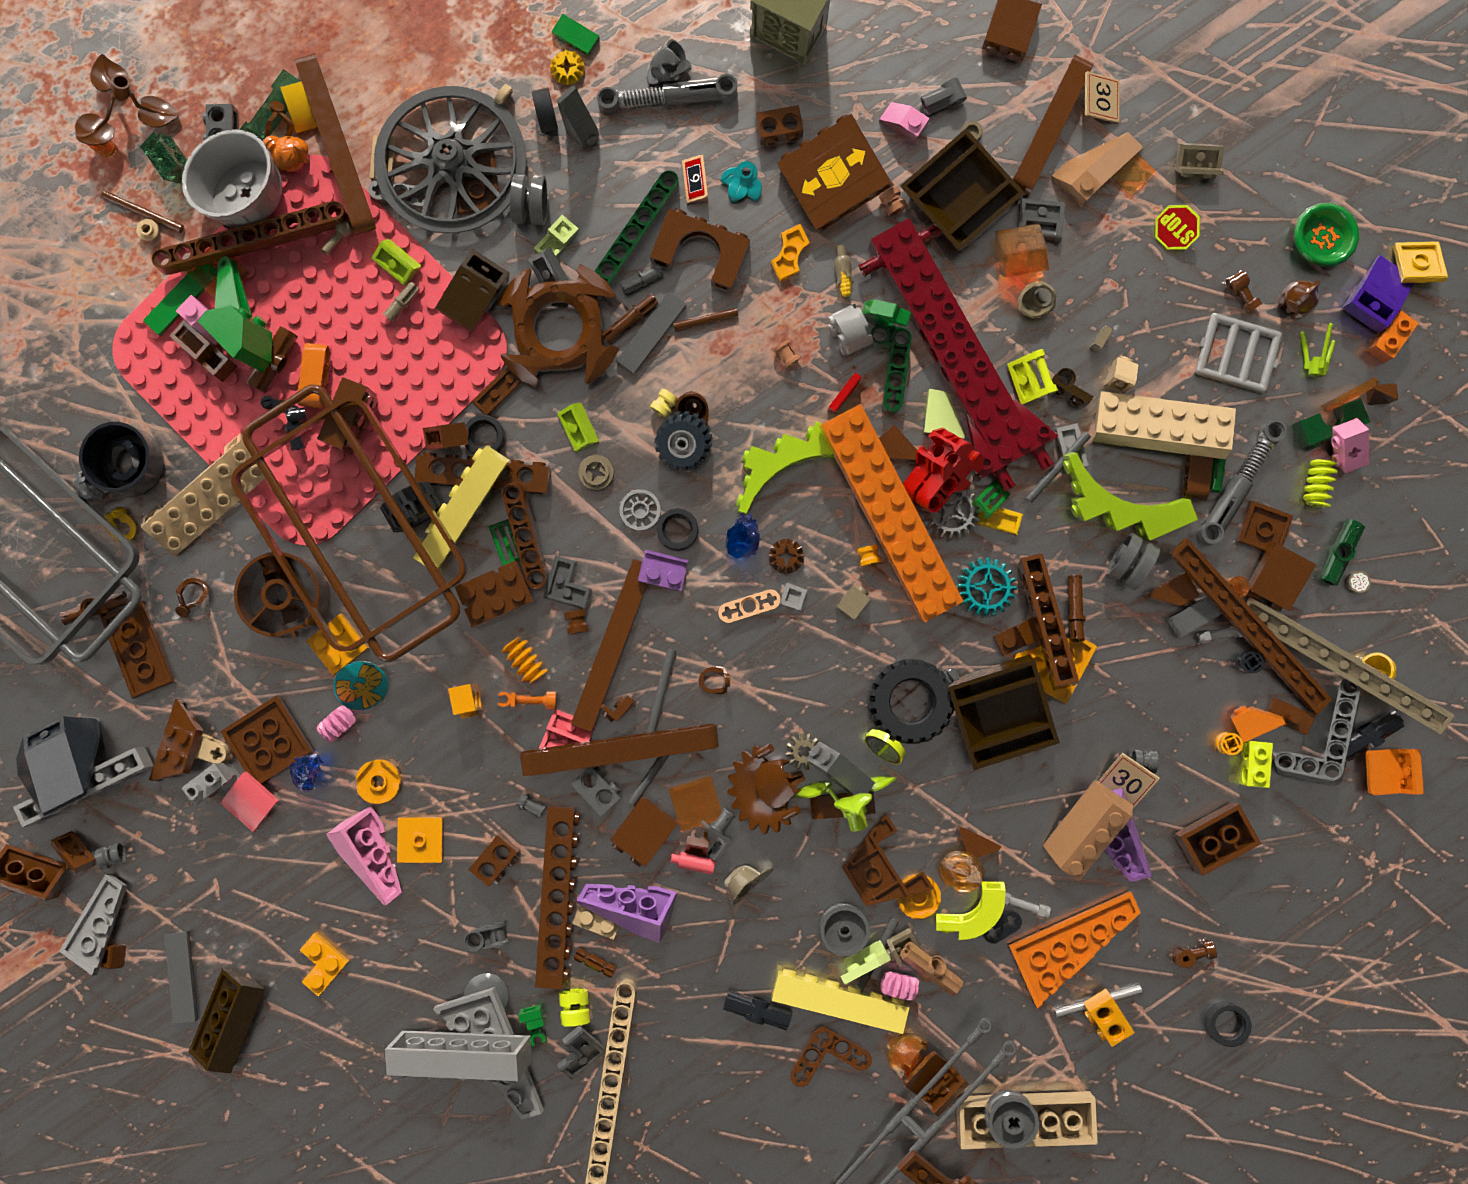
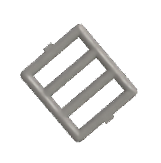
M1213 313L1210 316L1205 338L1201 339L1199 345L1201 352L1195 373L1199 376L1264 394L1267 392L1272 371L1277 368L1279 360L1276 357L1282 333ZM1220 323L1230 326V330L1217 372L1205 367L1217 325ZM1241 329L1251 332V336L1238 378L1226 373L1238 331ZM1261 335L1271 338L1272 342L1261 381L1258 384L1247 379Z

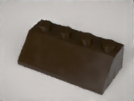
M225 968L221 969L188 1052L206 1071L231 1074L234 1065L237 1063L241 1047L246 1041L247 1032L254 1021L255 1012L263 998L265 989L255 980Z

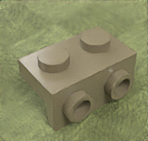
M1179 143L1175 170L1181 173L1183 177H1194L1195 174H1203L1204 178H1216V175H1223L1224 170L1221 169L1224 146Z

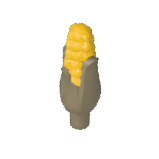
M845 245L836 246L837 257L834 261L837 285L840 286L842 296L849 297L852 291L851 283H854L852 279V264L849 256L846 255Z

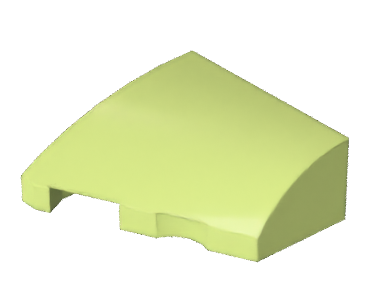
M929 389L926 398L923 433L930 434L935 429L945 428L964 439L965 434L950 393Z

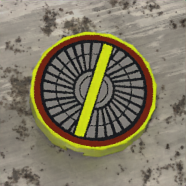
M876 729L870 730L864 739L868 748L884 761L897 765L902 763L906 752L900 742L890 740V736L886 732Z

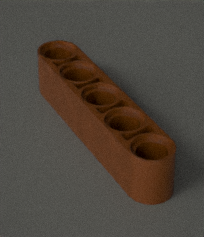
M513 481L503 488L502 498L526 582L531 588L539 589L548 581L549 573L525 488L520 482ZM509 487H514L518 490L519 495L517 498L509 495ZM519 508L524 511V519H518L514 515L515 509ZM521 530H527L530 533V540L521 538ZM528 551L534 552L537 560H528L526 553ZM536 572L540 573L543 577V581H534L532 578V574Z

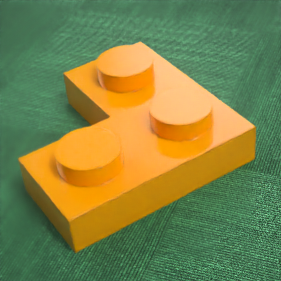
M317 932L300 949L305 956L316 964L302 983L317 996H320L349 962L343 954Z

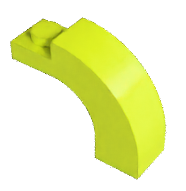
M982 881L980 902L975 909L968 913L936 914V931L946 934L958 931L959 940L976 938L989 931L998 922L1004 910L1006 891L1004 882Z

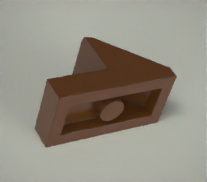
M1033 617L993 636L1002 656L1028 646L1039 639Z

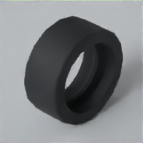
M549 88L532 91L541 133L557 130L558 125Z
M485 414L476 415L465 424L469 432L468 444L465 446L474 455L479 448L473 444L471 434L473 429L479 424H489L496 430L497 439L493 446H491L492 449L499 453L504 447L506 440L505 430L501 423L492 416Z
M680 508L670 509L662 514L656 529L662 544L675 551L685 550L692 546L698 537L699 531L697 520L692 513ZM673 517H682L690 524V535L683 542H672L665 534V525Z
M1223 1001L1216 1003L1208 1010L1205 1016L1207 1033L1213 1040L1225 1047L1239 1046L1251 1034L1252 1023L1250 1016L1243 1008L1233 1002ZM1225 1011L1236 1013L1241 1021L1240 1029L1233 1037L1221 1036L1215 1027L1218 1016Z

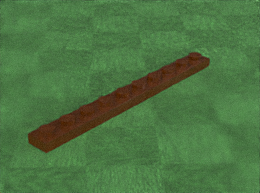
M1188 538L1183 539L1169 555L1249 644L1262 655L1267 664L1313 714L1318 715L1330 703L1332 698Z

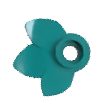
M743 161L737 167L728 168L721 176L720 182L729 185L728 195L732 203L741 200L746 194L754 201H757L761 195L762 184L757 178V167L750 161ZM744 168L750 169L751 172L749 176L743 175L742 172Z

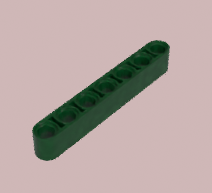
M666 170L658 177L595 269V272L611 288L677 194L679 178L674 171ZM666 180H673L675 184L667 187L664 185V182ZM655 197H660L663 200L658 205L651 202ZM642 215L651 217L648 222H641L639 220ZM632 232L638 234V238L635 240H629L627 236ZM623 250L626 252V255L623 258H617L615 253ZM606 268L614 270L610 276H605L602 273ZM595 296L597 302H600L605 298Z

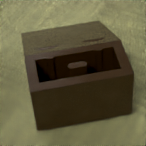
M472 249L459 266L435 309L472 333L508 285L510 272Z

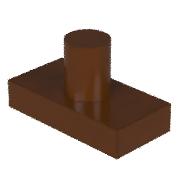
M1271 698L1267 708V712L1283 717L1286 724L1282 726L1303 735H1308L1316 716L1277 698Z
M73 831L51 840L52 848L66 863V869L74 874L96 865L95 857Z

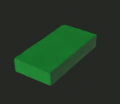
M565 14L561 15L551 31L552 35L587 56L590 55L600 39L598 34Z

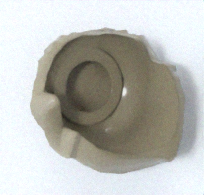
M1043 281L1027 284L1019 294L1018 311L1030 318L1041 319L1049 315L1056 305L1057 293L1055 289Z

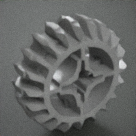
M970 487L963 491H954L953 494L958 496L953 502L947 501L940 509L942 516L939 522L936 520L934 513L929 512L925 508L921 509L922 513H928L927 516L922 518V521L930 520L931 522L926 525V528L929 529L932 526L935 528L932 531V535H936L940 531V539H944L945 535L948 534V540L951 541L955 534L959 540L962 538L961 531L967 536L970 534L967 527L972 530L976 528L971 521L978 522L980 520L979 517L974 516V514L979 513L977 511L979 508H974L971 504L973 502L972 498L976 496V493L968 495L967 492L970 490ZM963 500L965 501L968 508L967 518L964 517V514L960 510V505ZM957 502L953 511L955 516L951 514L945 519L948 512L946 506L950 508ZM950 519L963 524L958 528L944 527L945 523Z

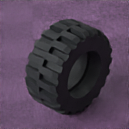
M919 659L896 661L879 672L874 682L871 683L868 695L869 714L872 716L875 726L889 734L892 740L905 744L928 742L933 737L939 736L943 732L944 727L948 726L951 721L949 719L951 714L954 713L953 702L948 689V685L951 683L946 679V675L931 663ZM908 680L922 683L929 690L932 699L929 713L922 720L912 723L900 720L893 713L890 705L891 694L895 687Z

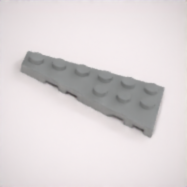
M496 987L441 1003L433 1008L437 1015L440 1014L447 1022L446 1026L449 1030H453L455 1033L514 1035ZM528 1068L521 1078L514 1083H505L501 1080L492 1081V1084L498 1086L505 1095L504 1099L521 1120L542 1114L544 1111Z

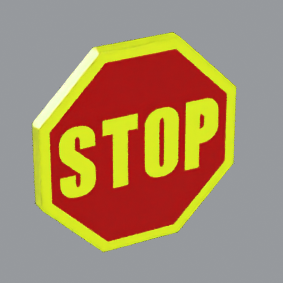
M1168 205L1155 219V238L1168 250L1187 249L1200 236V216L1189 205Z

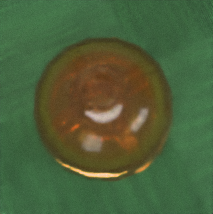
M909 1032L901 1034L898 1038L893 1036L886 1046L889 1049L886 1057L890 1069L899 1078L904 1080L905 1075L908 1076L921 1060L920 1051L922 1049L926 1051L929 1043L917 1034Z

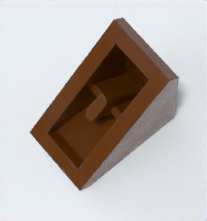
M960 825L956 828L968 860H973L1001 849L999 844Z

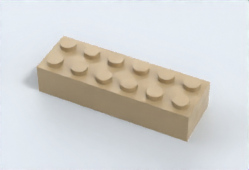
M1101 391L1097 401L1093 442L1227 459L1233 447L1236 408Z
M1090 1091L1023 1094L1037 1112L1039 1119L1038 1133L1034 1140L1025 1147L1098 1144L1096 1100ZM993 1095L969 1096L956 1110L957 1142L961 1149L1005 1148L995 1141L985 1125V1105Z

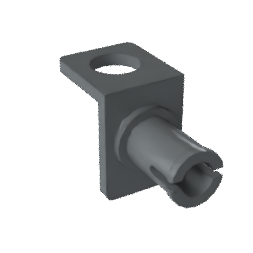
M725 808L714 824L709 825L704 820L701 821L707 829L719 836L708 852V855L716 862L731 842L725 836L724 831L736 817ZM721 845L719 851L715 853L716 849Z

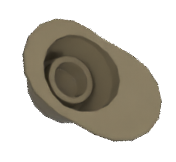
M750 866L736 868L724 882L725 886L734 896L732 904L735 905L740 902L751 889L766 879L773 872L774 868L766 869L761 873Z

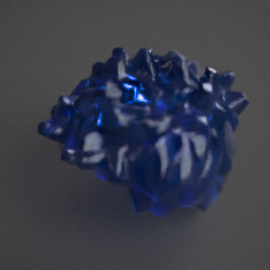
M741 513L733 526L726 532L725 546L728 554L735 559L755 555L760 545L761 538L758 532V525L756 524L757 520H752L751 514L744 517V514Z
M318 754L304 755L300 758L295 757L296 763L292 762L290 764L289 773L291 774L292 782L300 791L309 792L315 785L314 779L317 778V773L320 772V763L324 764V761Z

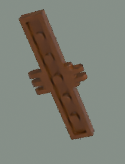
M914 1150L897 1165L899 1171L915 1184H978L971 1180L968 1175H965L961 1180L955 1179L951 1181Z

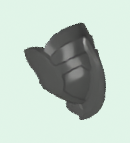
M670 39L655 52L646 73L649 86H659L661 82H674L681 75L687 74L692 69V64L686 60L685 50L679 42Z

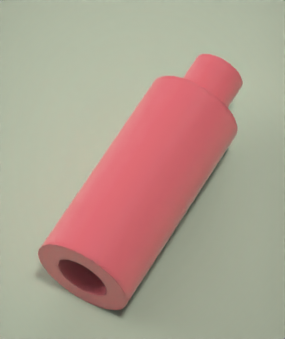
M681 852V855L672 854L670 861L671 863L678 864V868L713 875L715 861L712 858Z

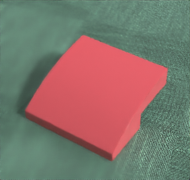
M555 709L539 748L590 741L596 725H594L592 732L571 725L573 716Z
M246 771L233 784L221 804L254 833L269 816V812L279 800Z

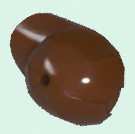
M694 391L681 395L676 402V412L681 411V414H683L685 411H690V415L696 413L698 414L697 418L700 420L704 418L706 420L705 425L708 426L709 408L706 398Z

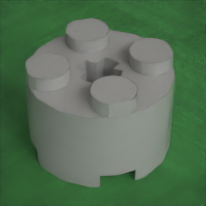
M855 303L828 317L830 332L834 338L838 337L840 342L838 346L844 356L873 344L872 334L867 335L868 323L860 308H856Z

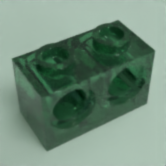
M153 132L140 146L163 180L181 184L187 158L171 136Z

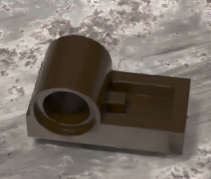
M1062 368L1051 378L1053 384H1056L1058 389L1054 394L1066 396L1070 399V403L1077 407L1083 406L1085 408L1094 397L1074 385L1076 375L1070 368ZM1060 375H1065L1068 378L1069 383L1067 385L1060 382Z

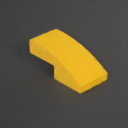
M302 81L280 87L296 133L318 128Z

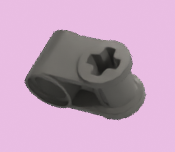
M497 922L470 930L464 938L465 948L471 952L508 945L509 941L505 938L503 928L505 922ZM471 935H478L481 943L473 945L470 943L469 937Z

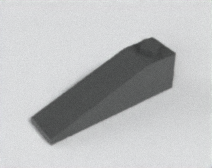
M572 85L556 101L566 132L584 150L587 146L590 147L596 143L599 132L577 89Z

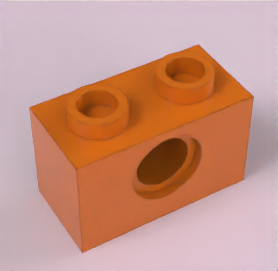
M1400 310L1389 327L1376 335L1366 349V352L1382 363L1393 359L1419 323Z

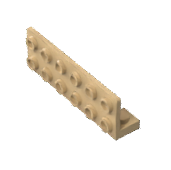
M238 434L224 447V454L165 506L161 507L158 504L142 518L141 528L172 556L179 554L240 500L233 490L231 476L240 464L252 457L243 443L242 434ZM257 464L242 474L241 486L245 494L249 493L265 479Z

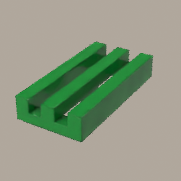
M995 479L971 504L973 507L977 505L979 507L977 511L979 513L983 511L985 513L983 517L987 520L1011 494L1008 491L1003 492L998 480ZM996 486L997 490L983 503L981 500ZM1001 492L1003 496L989 509L987 506Z
M509 519L488 526L502 565L515 560L519 562L520 558ZM503 525H506L518 555L516 558L513 555ZM495 528H499L510 558L508 561H506Z

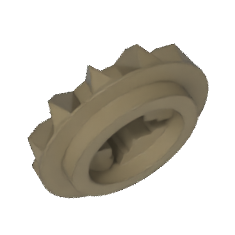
M591 455L581 462L578 474L580 481L587 488L600 490L607 487L611 482L614 470L610 461L604 456ZM600 464L599 471L605 476H597L593 481V474L587 469L595 470Z

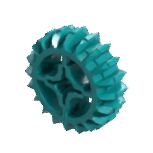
M989 557L985 558L984 564L981 558L977 559V567L973 562H970L968 565L971 571L967 568L962 569L966 577L958 576V579L963 581L964 584H957L956 587L963 589L964 592H960L961 597L964 595L966 597L961 604L965 605L969 602L970 605L967 610L971 611L975 607V615L977 616L981 613V610H983L984 617H988L989 610L992 616H996V608L1001 613L1005 612L1002 604L1010 607L1011 603L1007 598L1015 599L1016 597L1010 593V591L1017 590L1016 586H1010V583L1016 581V578H1008L1012 570L1004 572L1003 570L1006 568L1005 563L997 567L998 559H995L991 565ZM984 569V575H982L980 583H970L972 576L977 571ZM991 571L999 575L1003 585L993 581ZM986 582H988V585H991V587L996 588L988 590L987 593H985V590H983L982 587L979 586L986 584ZM970 590L980 593L983 604L978 603L972 597ZM1003 591L1000 600L994 605H990L993 592Z

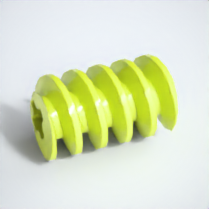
M1321 459L1312 460L1309 465L1313 468L1308 470V474L1312 477L1306 479L1309 486H1306L1304 489L1309 494L1304 495L1302 499L1310 506L1330 508L1331 505L1326 503L1325 500L1333 499V496L1327 494V491L1335 489L1329 483L1336 482V479L1330 475L1338 473V470L1332 468V465H1338V463Z

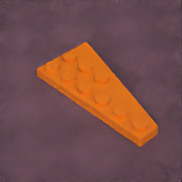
M1126 892L1008 945L1037 1009L1067 979H1070L1089 962L1096 952L1105 947L1119 931H1122L1141 913L1132 892Z

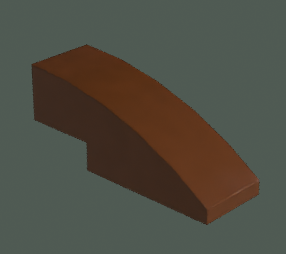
M185 320L170 334V337L222 382L237 367L232 360Z

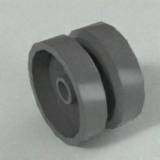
M513 175L510 193V210L513 223L524 224L529 215L532 224H545L547 215L546 176L534 175L529 185L526 175Z
M1131 533L1116 551L1106 574L1115 580L1124 576V585L1132 590H1136L1155 565L1160 548L1151 543L1142 547L1143 539Z
M836 903L826 909L819 922V933L825 947L836 955L852 956L859 953L867 945L870 936L869 924L863 912L855 905ZM842 927H848V931L840 932Z
M1009 1089L998 1091L990 1097L985 1105V1125L997 1143L1005 1148L1018 1149L1027 1146L1034 1140L1038 1133L1039 1119L1037 1112L1026 1096L1018 1091Z

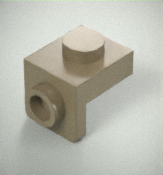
M910 928L886 940L889 949L886 951L891 961H897L899 967L904 966L902 958L899 956L901 950L908 942L911 941L920 948Z

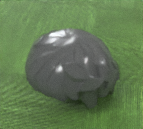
M82 471L77 473L73 480V486L77 494L86 501H101L110 494L108 491H103L93 486L85 478Z

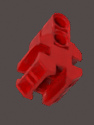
M945 428L935 429L929 434L928 437L933 441V444L928 450L922 445L916 451L917 466L903 483L910 499L931 513L938 512L954 491L966 490L971 484L966 477L971 470L979 474L983 469L984 456L974 451V446Z

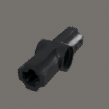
M1391 710L1375 721L1367 722L1355 730L1356 733L1352 735L1347 761L1353 760L1366 750L1379 747L1385 742V738L1403 728L1404 721L1395 710ZM1337 749L1338 753L1341 756L1343 754V751L1341 749Z
M731 990L728 991L723 1010L744 1016L750 1022L760 1025L765 1023L786 1031L793 1013L789 1009L771 1004L770 1001L757 996L749 997Z

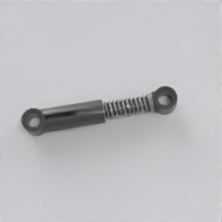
M725 73L718 78L663 84L662 89L660 87L658 89L651 87V90L647 88V90L643 89L641 91L639 89L637 91L636 89L635 92L628 90L626 93V91L618 92V90L611 87H604L597 94V102L600 111L608 116L616 114L620 108L623 109L626 106L628 108L630 106L633 108L634 105L641 107V104L643 106L647 104L648 106L649 103L651 105L653 103L660 105V102H662L666 106L717 100L731 102L737 96V80L733 75ZM724 85L732 87L730 91H724L721 88ZM607 98H611L614 100L609 105L603 103V101Z
M1272 420L1259 428L1257 444L1250 451L1251 454L1244 461L1245 464L1238 471L1239 474L1233 475L1205 523L1197 530L1196 538L1201 545L1211 546L1223 540L1224 532L1253 486L1251 483L1253 482L1252 478H1255L1254 475H1257L1256 472H1259L1260 465H1263L1262 462H1265V459H1267L1266 455H1269L1268 452H1271V449L1276 447L1277 443L1286 437L1287 428L1282 421ZM1270 427L1276 431L1275 438L1269 434ZM1208 529L1214 532L1213 540H1210L1206 535Z

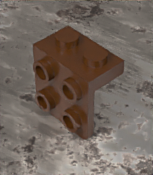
M935 1051L924 1057L923 1061L914 1071L908 1074L903 1084L917 1095L947 1061ZM951 1066L924 1095L922 1100L939 1117L969 1083L954 1066Z

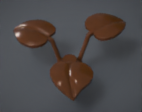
M101 54L92 66L90 80L92 85L101 92L111 90L110 103L104 119L93 113L83 114L77 119L75 124L76 139L81 143L91 146L104 145L110 142L114 137L115 129L107 122L116 99L124 101L131 97L134 105L139 108V120L152 128L168 125L178 118L179 113L168 102L155 96H144L141 99V104H139L134 96V91L130 90V80L125 69L108 59L104 54Z

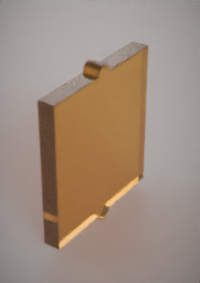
M1137 153L1112 178L1130 196L1140 186H1144L1146 184L1145 181L1156 170Z

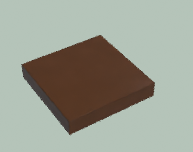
M1250 501L1236 543L1264 553L1271 542L1283 546L1294 515L1255 501Z

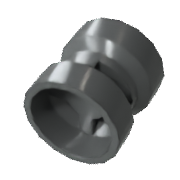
M1133 750L1131 759L1152 773L1157 772L1159 764L1158 752L1149 751L1148 753H1143L1142 750Z
M120 842L112 844L109 848L102 847L95 851V859L101 870L111 868L114 864L117 866L125 864L127 861L125 848Z

